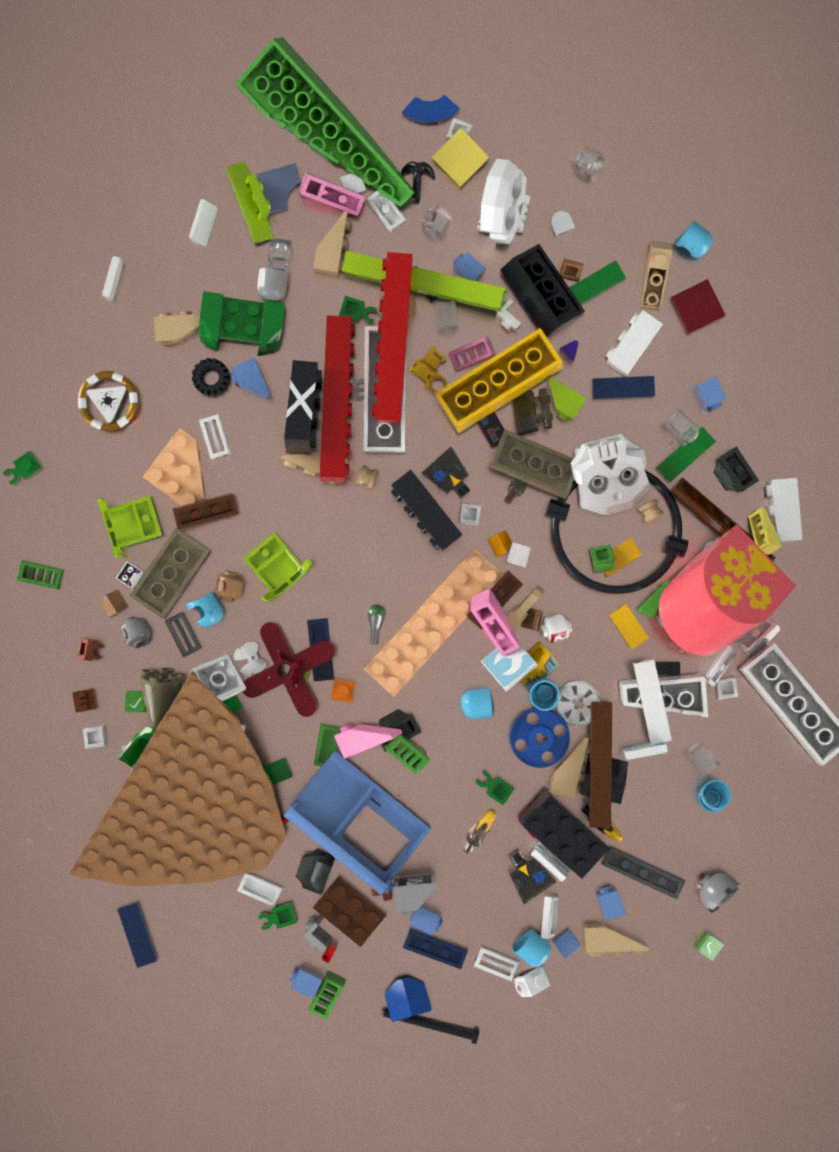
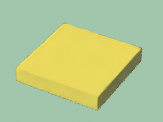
M462 128L432 157L460 187L490 158Z

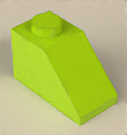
M551 377L547 384L554 411L558 413L557 417L563 421H573L586 398Z

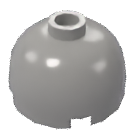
M717 873L713 876L708 874L701 881L703 885L699 895L701 903L713 914L720 909L718 904H725L736 893L741 884L726 873Z

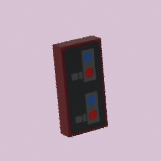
M493 412L477 422L491 449L498 446L504 431V427L496 413Z

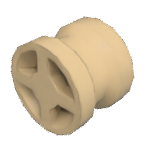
M363 464L356 484H365L367 488L372 489L379 470H371Z
M657 499L638 508L644 515L645 523L663 514L662 509H659L657 506Z

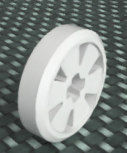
M579 680L564 684L559 689L560 698L555 706L556 712L567 724L573 726H584L591 723V702H601L597 690L591 684ZM581 698L583 706L575 709L573 700Z

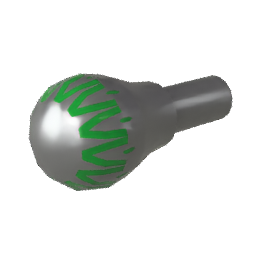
M379 604L372 605L368 609V619L371 628L370 644L375 645L378 644L379 629H381L386 615L384 607Z

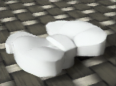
M248 642L240 649L237 648L234 653L236 661L247 658L249 662L240 670L245 676H252V673H259L267 667V661L259 658L257 653L259 644L256 642Z

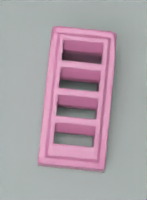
M485 336L449 352V355L457 372L495 356L496 353L489 337ZM482 343H484V346L487 350V354L485 355L480 345ZM475 346L480 356L478 358L476 357L473 350V347ZM465 350L469 351L471 361L468 360ZM458 353L461 354L465 364L461 365L457 356Z

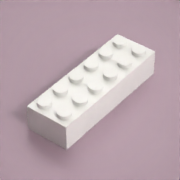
M365 326L364 453H405L406 361L401 423L376 422L375 416H372V404H376L377 396L373 395L374 383H378V375H375V362L380 360V354H376L377 341H381V333H378V326Z
M769 642L738 668L817 764L823 766L839 753V720L775 643Z

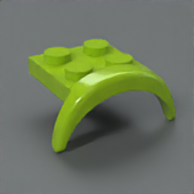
M151 496L111 508L108 507L104 498L98 499L115 558L122 556L121 548L163 536Z
M275 532L243 558L270 591L262 596L264 602L278 597L294 585L309 570L312 563L307 558L301 564Z

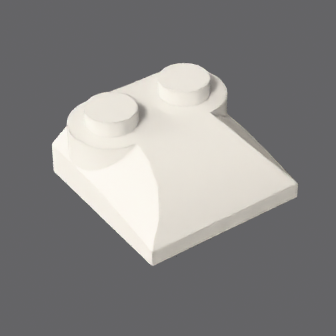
M228 654L190 669V673L192 671L195 672L202 683L206 684L211 689V692L221 701L246 690V686Z

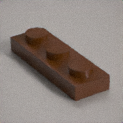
M233 493L172 508L178 530L238 514Z
M507 571L492 587L491 591L501 607H503L521 588L523 583L510 571ZM470 611L467 617L482 630V626Z

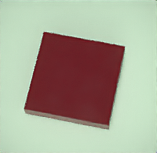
M708 279L670 298L688 335L726 316Z

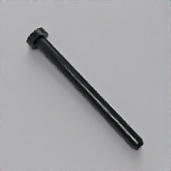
M382 1009L381 1015L391 1019L389 1010ZM416 1016L398 1020L471 1040L472 1044H477L480 1031L474 1029V1032Z

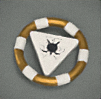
M102 371L93 374L83 383L78 395V408L83 419L92 427L103 431H112L125 426L135 415L138 406L137 392L132 382L124 375L114 371ZM106 378L113 379L124 385L89 390L96 382ZM128 390L129 410L126 415L112 423L124 394ZM86 394H88L108 423L94 419L89 414L86 405Z

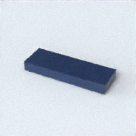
M654 376L593 378V400L655 397Z
M328 618L307 620L310 647L321 641L330 642ZM332 659L312 669L314 682L334 680Z
M135 902L118 908L117 910L136 967L139 968L156 962L157 957L139 903Z
M413 928L409 929L403 948L458 969H462L468 952V948Z

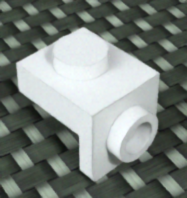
M510 298L508 301H503L501 312H498L496 317L502 321L500 324L507 331L512 330L515 332L520 327L521 322L507 311L514 301Z
M537 967L524 976L514 978L516 990L521 997H533L551 986L543 967Z

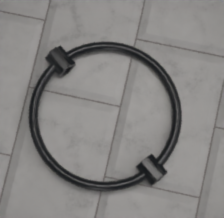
M645 470L648 481L663 494L669 504L674 520V536L668 535L663 552L668 553V556L663 564L653 574L633 584L621 586L602 584L586 577L574 567L563 549L559 530L560 521H566L570 504L565 503L567 498L550 499L545 516L552 518L551 535L553 545L559 560L576 580L600 592L612 594L631 593L646 588L660 579L671 567L676 556L684 558L689 541L682 539V519L678 504L666 485L652 473ZM573 480L568 497L570 496L572 491L578 486V483L575 480Z

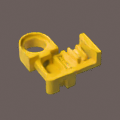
M432 347L423 357L425 360L421 362L422 358H418L415 364L409 368V372L413 371L426 382L424 386L435 394L438 392L432 387L435 379L443 381V388L447 386L446 379L435 371L439 369L437 366L440 362L444 363L447 358L435 347Z

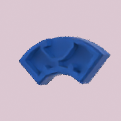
M446 95L434 101H423L415 96L402 111V114L419 123H439L454 116L460 108Z

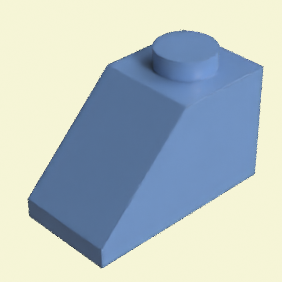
M255 358L232 367L234 373H231V377L235 385L239 384L241 389L265 399H272Z

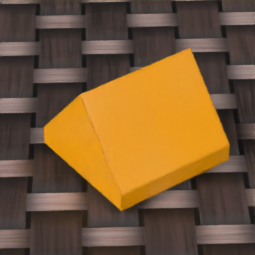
M506 530L488 539L496 557L510 551L512 541Z

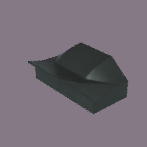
M737 446L718 458V465L714 474L725 491L737 490L743 492L759 481Z
M400 709L379 719V727L401 729V735L408 740L421 733L413 715L406 714ZM386 741V742H384V743H381V745H382V747H383V749H384L385 752H387V750H385L384 746H385L389 741Z
M318 848L313 853L304 855L295 876L302 883V888L322 895L335 857Z

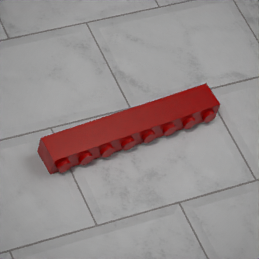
M387 252V258H383L382 271H386L385 279H381V292H384V300H380L379 312H383L382 321H378V333H381V341H377L376 354H380V360L375 362V375H378V383H374L373 395L377 396L376 404H372V416H375L376 422L401 423L413 255L408 253Z
M327 315L319 476L321 482L345 483V476H349V464H345L346 456H350V444H346V437L351 436V423H347V416H352V403H348V396H352L353 383H349V376H353L354 363H350V356H354L355 343H351V336H355V324L351 323V316Z

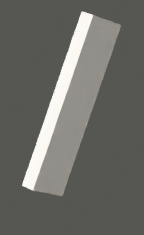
M650 659L633 663L650 743L655 745L672 741L655 660Z

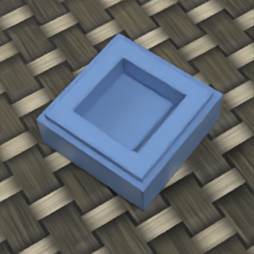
M569 928L552 940L564 958L581 947V944Z

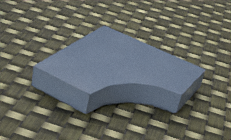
M296 163L256 174L257 179L262 181L263 195L269 200L271 205L269 214L287 210L289 194L295 187L301 185Z

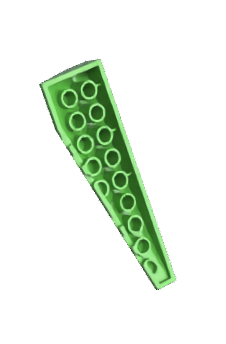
M283 37L272 39L235 83L262 114L275 120L281 127L293 132L296 137L303 139L312 148L336 164L346 168L352 175L355 174L361 178L364 183L377 189L379 193L398 206H403L415 193L410 184L360 122Z

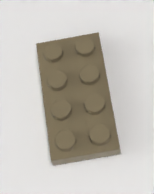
M504 429L490 468L564 499L568 497L574 480L570 464L574 458Z
M175 528L129 596L164 619L210 553V550Z

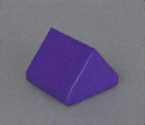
M577 340L559 349L567 362L571 364L575 360L579 343Z

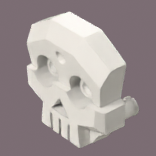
M496 159L487 176L481 203V219L478 221L481 225H477L478 232L490 233L492 241L502 244H509L514 238L515 233H523V222L526 220L525 214H527V206H529L530 196L525 194L527 178L523 171L518 169L509 160Z
M624 434L582 444L580 448L579 446L575 448V458L570 464L573 478L578 483L579 505L581 508L606 516L634 508L651 491L644 470L647 466L644 449ZM625 471H629L628 476H623ZM595 479H600L598 484H593Z

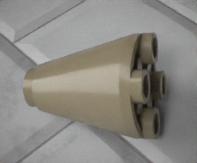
M163 667L160 668V671H153L151 669L141 670L140 684L147 717L151 726H159L178 694L182 677L181 674L172 673V668Z

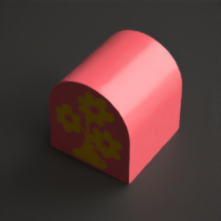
M735 525L692 558L664 589L659 602L661 622L669 637L685 651L700 656L712 655L767 620L796 585L738 525Z

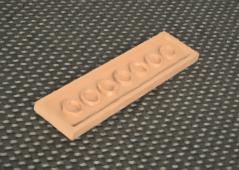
M474 548L364 670L394 697L467 618L471 611L472 596L489 588L491 590L504 574Z

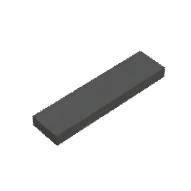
M609 845L610 849L606 852L601 863L603 866L672 898H678L685 883L684 879Z

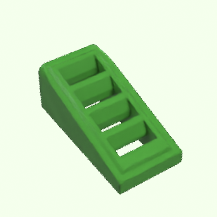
M21 560L16 580L58 589L62 569ZM26 566L30 567L28 578H24ZM34 568H39L36 580H32ZM47 570L45 580L41 582L42 571ZM51 571L55 572L52 584L49 583Z
M666 580L637 611L649 618H654L659 609L662 592L671 581Z
M401 734L391 739L384 746L385 750L415 774H418L430 762L424 750ZM402 742L403 744L397 750H395V748Z
M327 971L308 1011L327 1020L345 985L346 979ZM324 988H326V989H328V990H330V991H332V992H335V993L332 994V993H330V992L324 990ZM320 996H323L331 1001L329 1002L325 999L320 998ZM319 1003V1004H321V1005H323V1006H326V1007H328V1008H327V1010H326V1009H323V1008L317 1006L316 1004Z

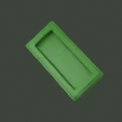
M326 724L320 725L314 765L323 766L333 752H337L338 744L334 736L340 733L341 727Z

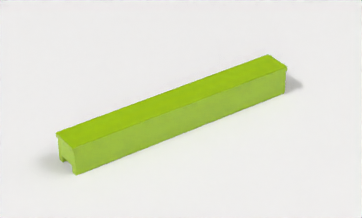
M345 251L346 255L342 267V272H345L344 275L381 284V279H385L386 271H382L383 259ZM412 266L411 291L501 312L503 301L507 294L505 288Z

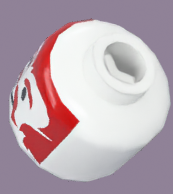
M559 613L545 617L543 625L540 626V632L543 638L546 637L549 642L554 643L567 639L569 633L572 632V625L568 617Z

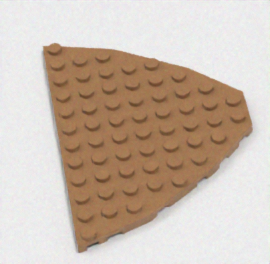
M192 671L72 866L69 872L70 875L77 876L80 879L89 878L133 887L208 883L265 869L285 839L286 831L271 779L266 774L255 749L244 733L239 719L211 692V689L206 684L202 683L195 672Z

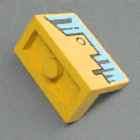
M541 642L537 643L527 652L538 665L520 680L528 692L536 681L548 677L560 666Z

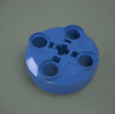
M536 707L527 709L512 724L510 730L511 748L519 760L531 767L544 768L554 765L564 757L569 747V728L565 720L553 710L542 711ZM536 713L538 720L533 724L528 723V714ZM561 724L564 726V733L559 736L555 735L554 727ZM538 733H541L543 736L545 735V738H542L544 741L541 743L535 740V737L538 738ZM517 740H525L526 747L523 750L515 748ZM546 751L551 752L553 755L552 760L549 762L542 760V754Z

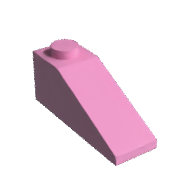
M305 172L298 190L304 196L340 210L348 211V213L356 216L359 215L365 196L308 172Z
M490 588L472 596L470 610L503 656L520 648L515 633L499 601Z
M351 724L340 728L341 732L334 737L345 759L389 741L402 734L401 729L358 724L352 727Z

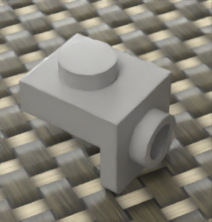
M322 915L316 920L312 918L305 926L307 931L303 936L310 942L313 948L318 949L320 952H323L332 940L319 927L324 918Z

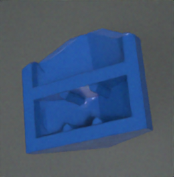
M409 977L396 980L385 993L392 1022L432 1011L425 984Z

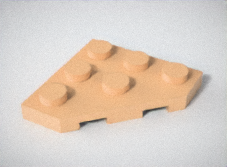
M179 428L143 475V478L181 506L203 501L205 494L197 440Z

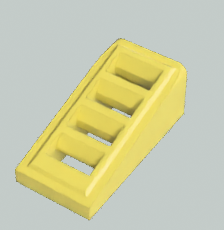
M761 507L748 516L754 541L765 554L769 555L782 547L765 508Z

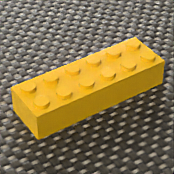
M541 328L441 389L435 393V396L459 434L563 369V361Z

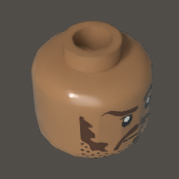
M225 570L224 573L218 575L215 593L220 595V600L232 602V599H237L241 596L244 581L240 578V574Z

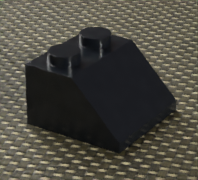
M589 752L585 762V772L580 782L581 788L579 793L580 795L590 797ZM612 758L611 802L621 804L626 786L628 762Z

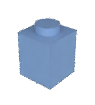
M468 251L464 256L460 254L453 262L455 264L453 271L464 279L477 281L486 271V267Z
M717 376L695 386L704 409L710 407L711 410L723 406L721 402L726 400Z
M608 886L600 889V893L596 895L606 921L625 915L626 912L617 888Z
M422 904L417 911H414L409 925L432 936L434 931H439L443 920L440 919L441 913Z
M301 965L299 970H294L289 980L293 982L291 989L313 999L322 982L323 975Z

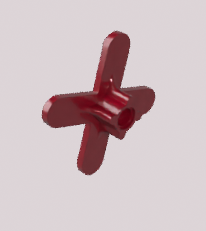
M274 622L265 623L260 629V635L274 665L247 678L243 682L246 686V690L243 691L244 695L249 698H255L284 684L297 712L303 717L312 716L317 710V703L303 674L330 661L335 655V646L329 641H321L293 655L278 624ZM284 664H288L291 668V673L288 676L282 671Z

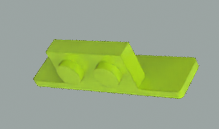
M245 161L227 166L226 171L253 242L257 244L272 239L273 233L267 220L271 205L269 200L263 195L262 181L257 179L256 173L250 175Z

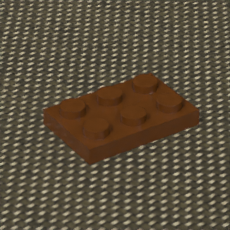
M340 875L313 906L314 910L359 947L365 943L387 916L382 909Z

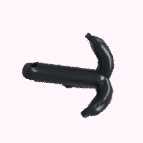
M411 161L402 168L401 174L404 176L410 169H414L413 190L415 193L412 195V201L418 203L421 194L422 169L433 180L435 179V173L428 163Z

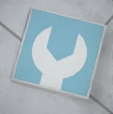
M521 645L520 648L503 656L496 648L481 661L505 691H508L538 666Z
M646 742L620 747L621 754L627 760L668 752L667 744L664 742L655 745Z

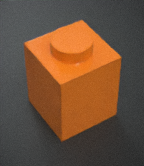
M335 678L331 699L352 703L356 681Z

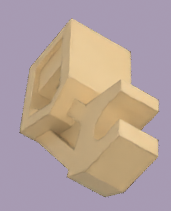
M539 585L521 606L516 605L506 616L513 631L527 617V611L544 593L545 590Z

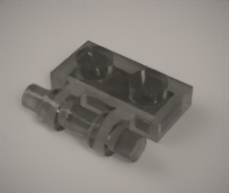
M546 388L539 390L540 396L534 397L533 391L530 390L513 399L516 429L519 435L539 431L538 423L541 422L544 423V429L552 428L553 413L550 412L549 406L551 398ZM541 405L542 413L537 414L536 406Z

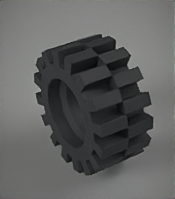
M206 358V360H200L199 364L196 363L195 369L192 370V381L195 388L203 395L210 397L213 395L218 396L219 393L225 392V388L229 386L230 373L223 362L215 358ZM210 369L217 371L219 375L218 381L213 385H208L203 380L204 373Z

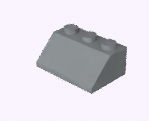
M436 874L394 877L396 913L401 912V915H411L413 911H417L436 888Z

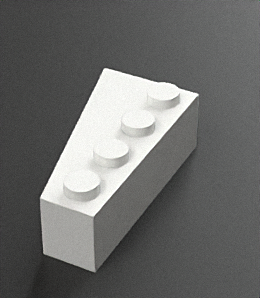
M702 673L658 677L666 712H677L708 718L706 681ZM637 680L619 681L620 700L623 705L643 708Z

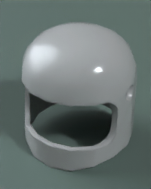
M260 268L257 280L258 295L268 301H278L284 298L287 289L288 272L279 269Z

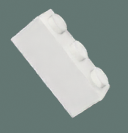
M642 310L640 315L635 313L629 322L632 326L628 332L623 330L617 339L620 341L616 348L612 346L605 356L608 358L605 364L624 377L629 374L663 325L644 310Z
M797 478L768 481L769 485H766V495L770 497L768 516L772 518V524L780 542L803 540Z

